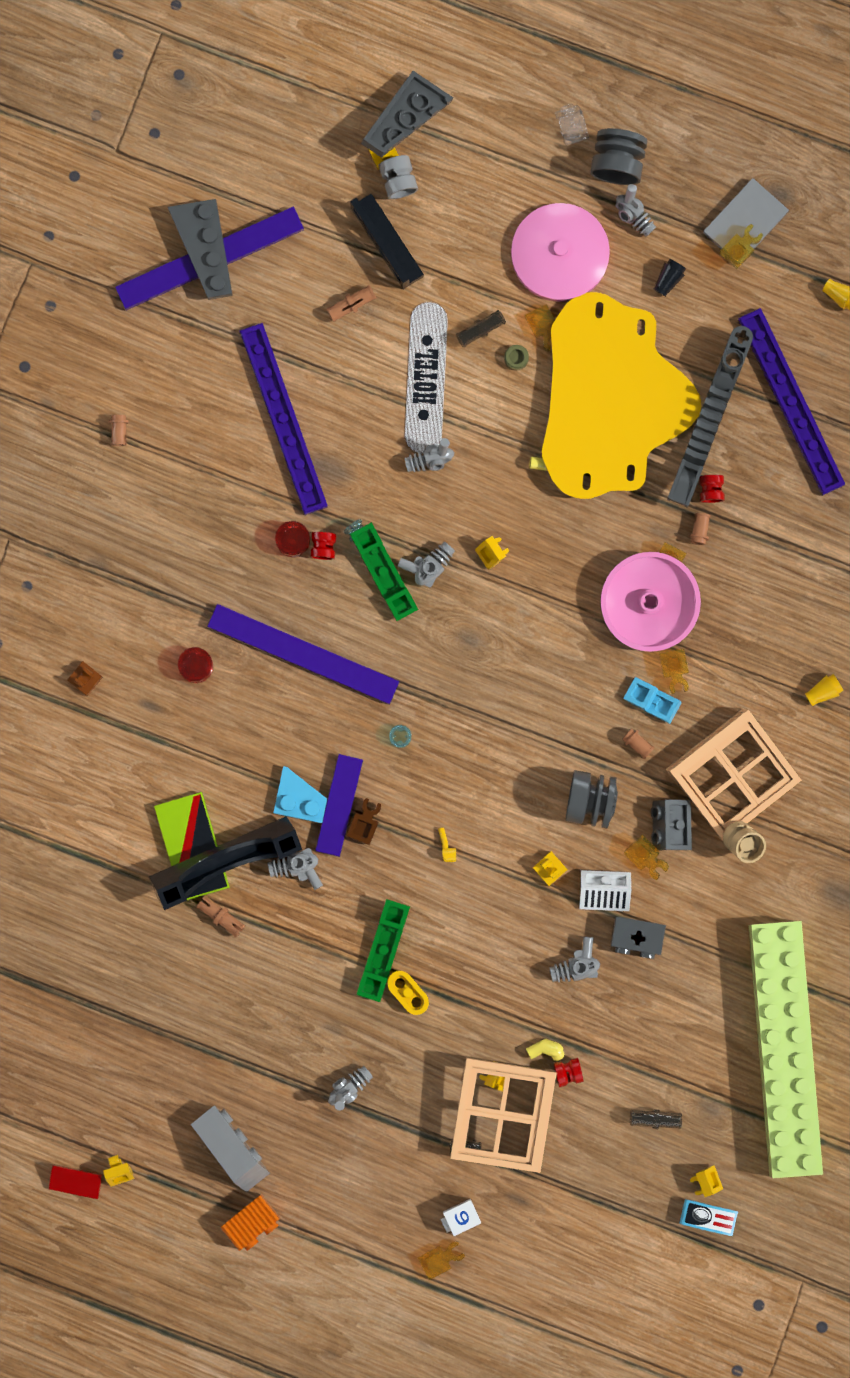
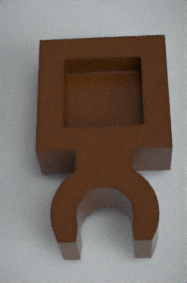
M366 798L362 803L363 815L355 813L346 836L370 845L379 823L373 820V816L380 812L381 804L378 803L376 809L370 811L367 808L369 799Z

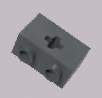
M616 916L610 947H615L616 953L630 955V950L640 952L639 957L654 959L655 955H661L666 925ZM637 931L640 932L641 937H644V942H639L638 946L635 945L634 940H631V935H636Z

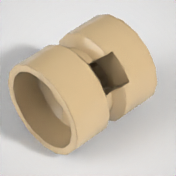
M737 821L725 829L723 834L724 845L741 861L753 863L763 856L766 850L765 839L749 824Z

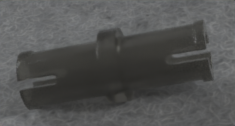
M496 310V312L482 320H475L472 326L457 333L456 337L464 348L480 337H487L489 332L506 324L505 318L499 310Z
M631 1109L630 1126H650L652 1129L657 1130L659 1127L681 1129L682 1113L660 1112L659 1109H654L653 1111Z

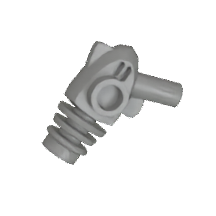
M630 184L625 195L617 196L615 207L619 210V217L622 221L629 224L636 222L632 227L635 228L638 225L639 227L636 230L642 229L640 234L647 237L656 226L653 224L654 221L648 222L651 219L650 217L645 219L648 213L642 216L644 206L639 199L635 198L637 186Z
M442 438L439 445L432 444L427 446L423 451V456L421 451H418L419 457L414 453V458H412V455L404 458L407 471L416 472L415 468L421 471L420 466L423 471H426L425 465L432 471L443 469L444 464L451 461L455 453L452 449L448 448L450 441L447 438Z
M443 542L441 545H438L440 550L436 548L434 549L435 552H430L432 556L427 555L424 559L418 556L414 563L401 558L398 567L414 573L416 584L431 588L435 579L445 570L441 564L447 566L446 561H450L447 556L453 557L452 554L455 550L446 542Z
M310 848L287 856V861H285L284 857L282 862H280L279 858L277 859L278 863H275V860L268 862L270 877L276 876L278 878V873L283 877V872H285L286 877H289V871L292 877L298 876L300 881L308 879L314 890L323 886L314 870L319 859L312 853Z
M583 937V948L574 952V957L568 960L569 966H567L565 960L563 961L564 967H562L561 963H559V968H557L556 964L553 967H549L552 982H560V978L565 982V977H567L568 982H571L570 975L573 981L596 978L598 976L597 971L600 968V962L592 957V937Z
M365 1066L357 1068L359 1073L353 1071L355 1076L349 1073L348 1076L351 1080L342 1077L333 1084L334 1090L330 1093L328 1102L332 1106L335 1105V1109L343 1110L345 1104H349L357 1098V1087L362 1091L361 1084L365 1087L366 1083L364 1081L370 1083L369 1080L373 1076Z

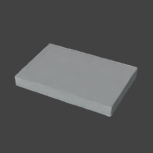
M752 178L703 231V234L740 265L783 219L789 210Z

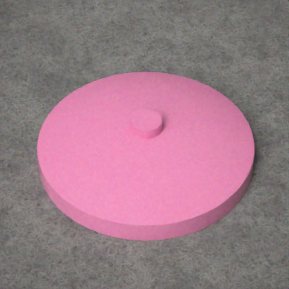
M565 203L549 204L531 212L518 226L512 241V265L520 282L536 296L550 301H570L575 297L590 292L601 281L609 261L608 238L600 222L583 208Z
M643 552L624 559L610 572L602 589L601 610L607 627L619 641L641 651H660L678 644L691 632L700 612V591L694 576L682 562L663 553Z

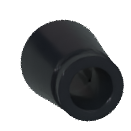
M669 259L667 263L664 262L654 290L666 297L685 276L683 273L686 268L672 259Z

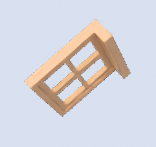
M744 708L666 768L669 775L677 781L722 841L725 829L730 824L737 821L750 822L802 781L748 709ZM748 731L763 752L741 770L737 771L722 750L744 732ZM715 756L730 778L708 796L704 797L689 776ZM767 756L783 778L757 797L742 778V775ZM735 782L750 804L724 823L709 801Z
M466 1057L450 1159L540 1173L556 1071ZM477 1073L505 1077L500 1110L472 1105ZM510 1078L538 1082L533 1115L505 1111ZM470 1115L498 1119L493 1152L465 1147ZM503 1120L531 1124L526 1157L498 1153Z

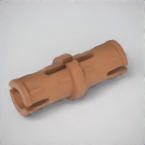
M367 285V287L351 296L350 294L346 295L344 300L326 309L333 322L352 311L353 313L357 312L359 307L377 298L370 285Z
M205 895L202 898L203 901H200L196 908L213 919V923L216 926H222L237 938L240 935L239 932H242L246 925L230 915L227 908H221Z

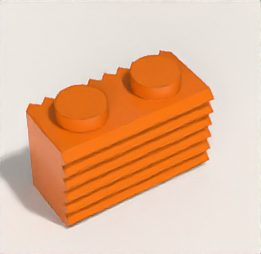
M260 1194L223 1224L221 1229L239 1251L243 1248L248 1251L259 1242L256 1237L263 1232L268 1235L279 1226L276 1221L280 1217L263 1195Z

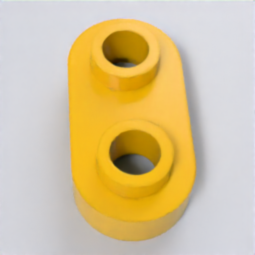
M404 971L392 973L388 978L390 992L410 1014L420 1015L424 1013L429 1006V999L425 992L408 973ZM401 978L405 981L403 988L396 987L395 982L397 979ZM418 997L421 999L419 1007L412 1005L413 998Z

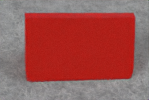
M54 1164L51 1170L49 1190L98 1199L103 1174Z

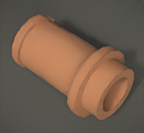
M112 415L111 420H109L111 424V445L127 446L126 424L129 421L126 420V415Z
M695 513L693 532L689 535L691 543L706 545V541L709 540L707 532L711 515Z
M631 728L622 738L625 741L624 745H629L645 759L654 749V746L640 736L638 730L635 731Z

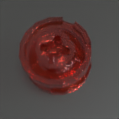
M285 522L276 531L275 541L277 548L285 556L291 558L300 557L308 550L310 546L309 532L300 522Z
M199 647L186 649L178 659L180 674L191 683L204 682L213 672L214 663L211 656L206 650Z

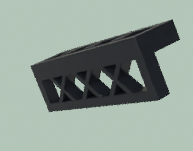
M369 194L360 201L357 198L350 201L353 213L403 290L423 278V272L373 195Z

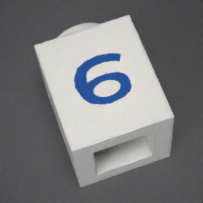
M471 1199L443 1211L445 1217L441 1219L446 1232L452 1231L453 1236L481 1224Z

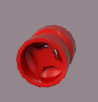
M723 475L700 476L699 485L702 486L700 502L718 503L725 501V495L722 491V485L724 484Z
M312 532L314 546L311 549L310 558L334 560L335 551L333 550V544L336 543V534Z
M578 1058L570 1059L568 1063H553L559 1088L567 1086L570 1082L576 1084L584 1082Z

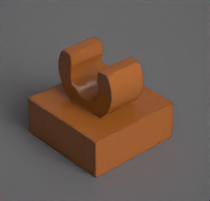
M82 661L67 681L88 696L103 677Z

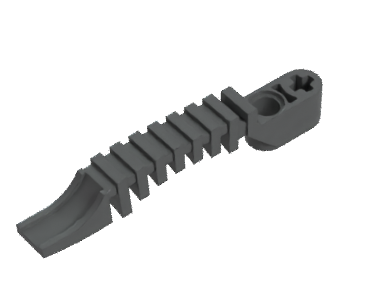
M738 326L733 329L667 498L668 501L676 502L686 508L690 504L727 403L753 340L751 330L745 326ZM739 337L743 338L742 344L737 342ZM726 359H735L738 365L730 366L727 364Z

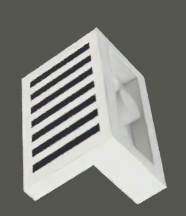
M581 870L579 909L629 911L631 872Z

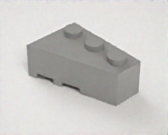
M214 1105L194 1121L191 1126L231 1180L248 1192L269 1175L270 1172L260 1161L262 1157L254 1147L250 1148L245 1142L248 1140L240 1128L235 1129L231 1124L233 1118L225 1109L221 1111Z

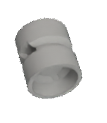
M409 156L392 157L379 164L382 179L387 180L385 189L388 199L403 198L418 191L415 176L410 174L413 169Z

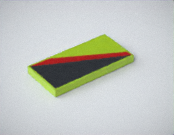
M203 792L154 806L171 866L218 846ZM226 872L198 887L187 897V900L230 888Z

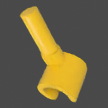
M444 828L438 829L442 842L443 860L445 862H456V848H448Z

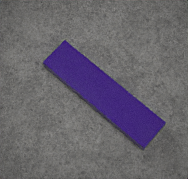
M338 755L317 842V852L338 857L341 855L362 768V759Z

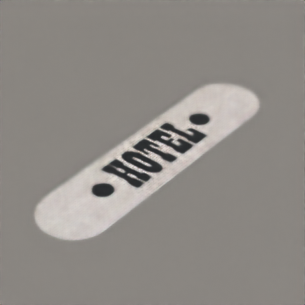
M432 302L418 305L411 314L405 441L410 449L417 453L421 451L422 454L427 446L432 444L439 445L442 439L447 314L440 305Z

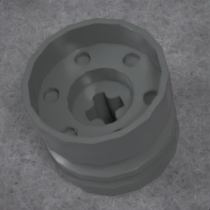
M607 128L599 130L597 132L598 142L595 143V150L600 154L593 156L590 174L596 179L612 184L636 185L640 183L643 164L638 160L645 158L644 149L647 148L648 139L638 133L623 129Z
M574 770L565 821L582 824L585 815L590 814L591 826L595 827L598 816H602L601 828L608 829L609 822L614 816L618 796L617 777L610 776L608 787H603L604 775H600L596 785H592L591 773Z

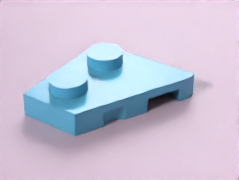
M283 766L273 813L322 824L328 799L288 767Z

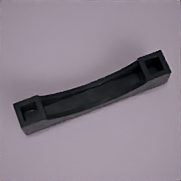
M287 816L155 873L149 876V879L164 910H167L187 901V897L194 890L228 870L263 859L278 857L280 860L302 850L296 830Z

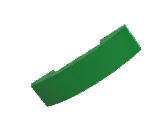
M372 522L350 533L359 554L396 621L419 610Z
M386 899L356 995L377 1002L381 1001L410 906Z

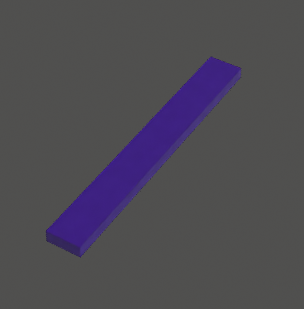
M294 206L223 238L227 265L304 231ZM187 254L115 288L125 310H129L199 277Z
M759 308L738 318L740 326L749 328L753 334V340L750 345L822 496L845 486L838 467L762 309Z
M260 323L240 330L304 515L328 508L264 325Z
M219 604L216 605L207 626L389 705L399 685L398 680Z

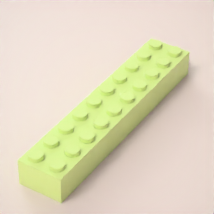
M802 921L748 925L769 1177L784 1178L823 1175Z

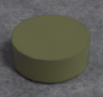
M521 345L510 346L504 355L506 366L515 371L525 368L529 361V354L526 348Z

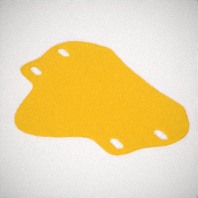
M587 292L571 299L559 313L551 328L553 373L549 420L542 447V458L556 486L563 493L579 499H591L610 491H633L642 487L646 478L647 457L650 451L691 427L699 417L702 407L700 395L692 382L657 352L655 347L656 320L652 313L624 306L610 296L597 292ZM598 302L603 303V316L601 318L595 316L596 303ZM643 319L645 321V333L640 336L637 333L638 320ZM628 465L635 467L633 481L627 480ZM585 473L591 476L590 488L588 490H585L582 486Z

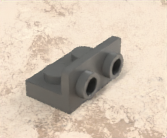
M691 800L653 801L651 808V817L653 819L651 841L653 843V850H692Z

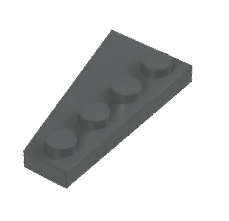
M412 71L361 144L382 158L449 105L453 97L415 71Z
M216 199L168 207L208 300L233 296Z

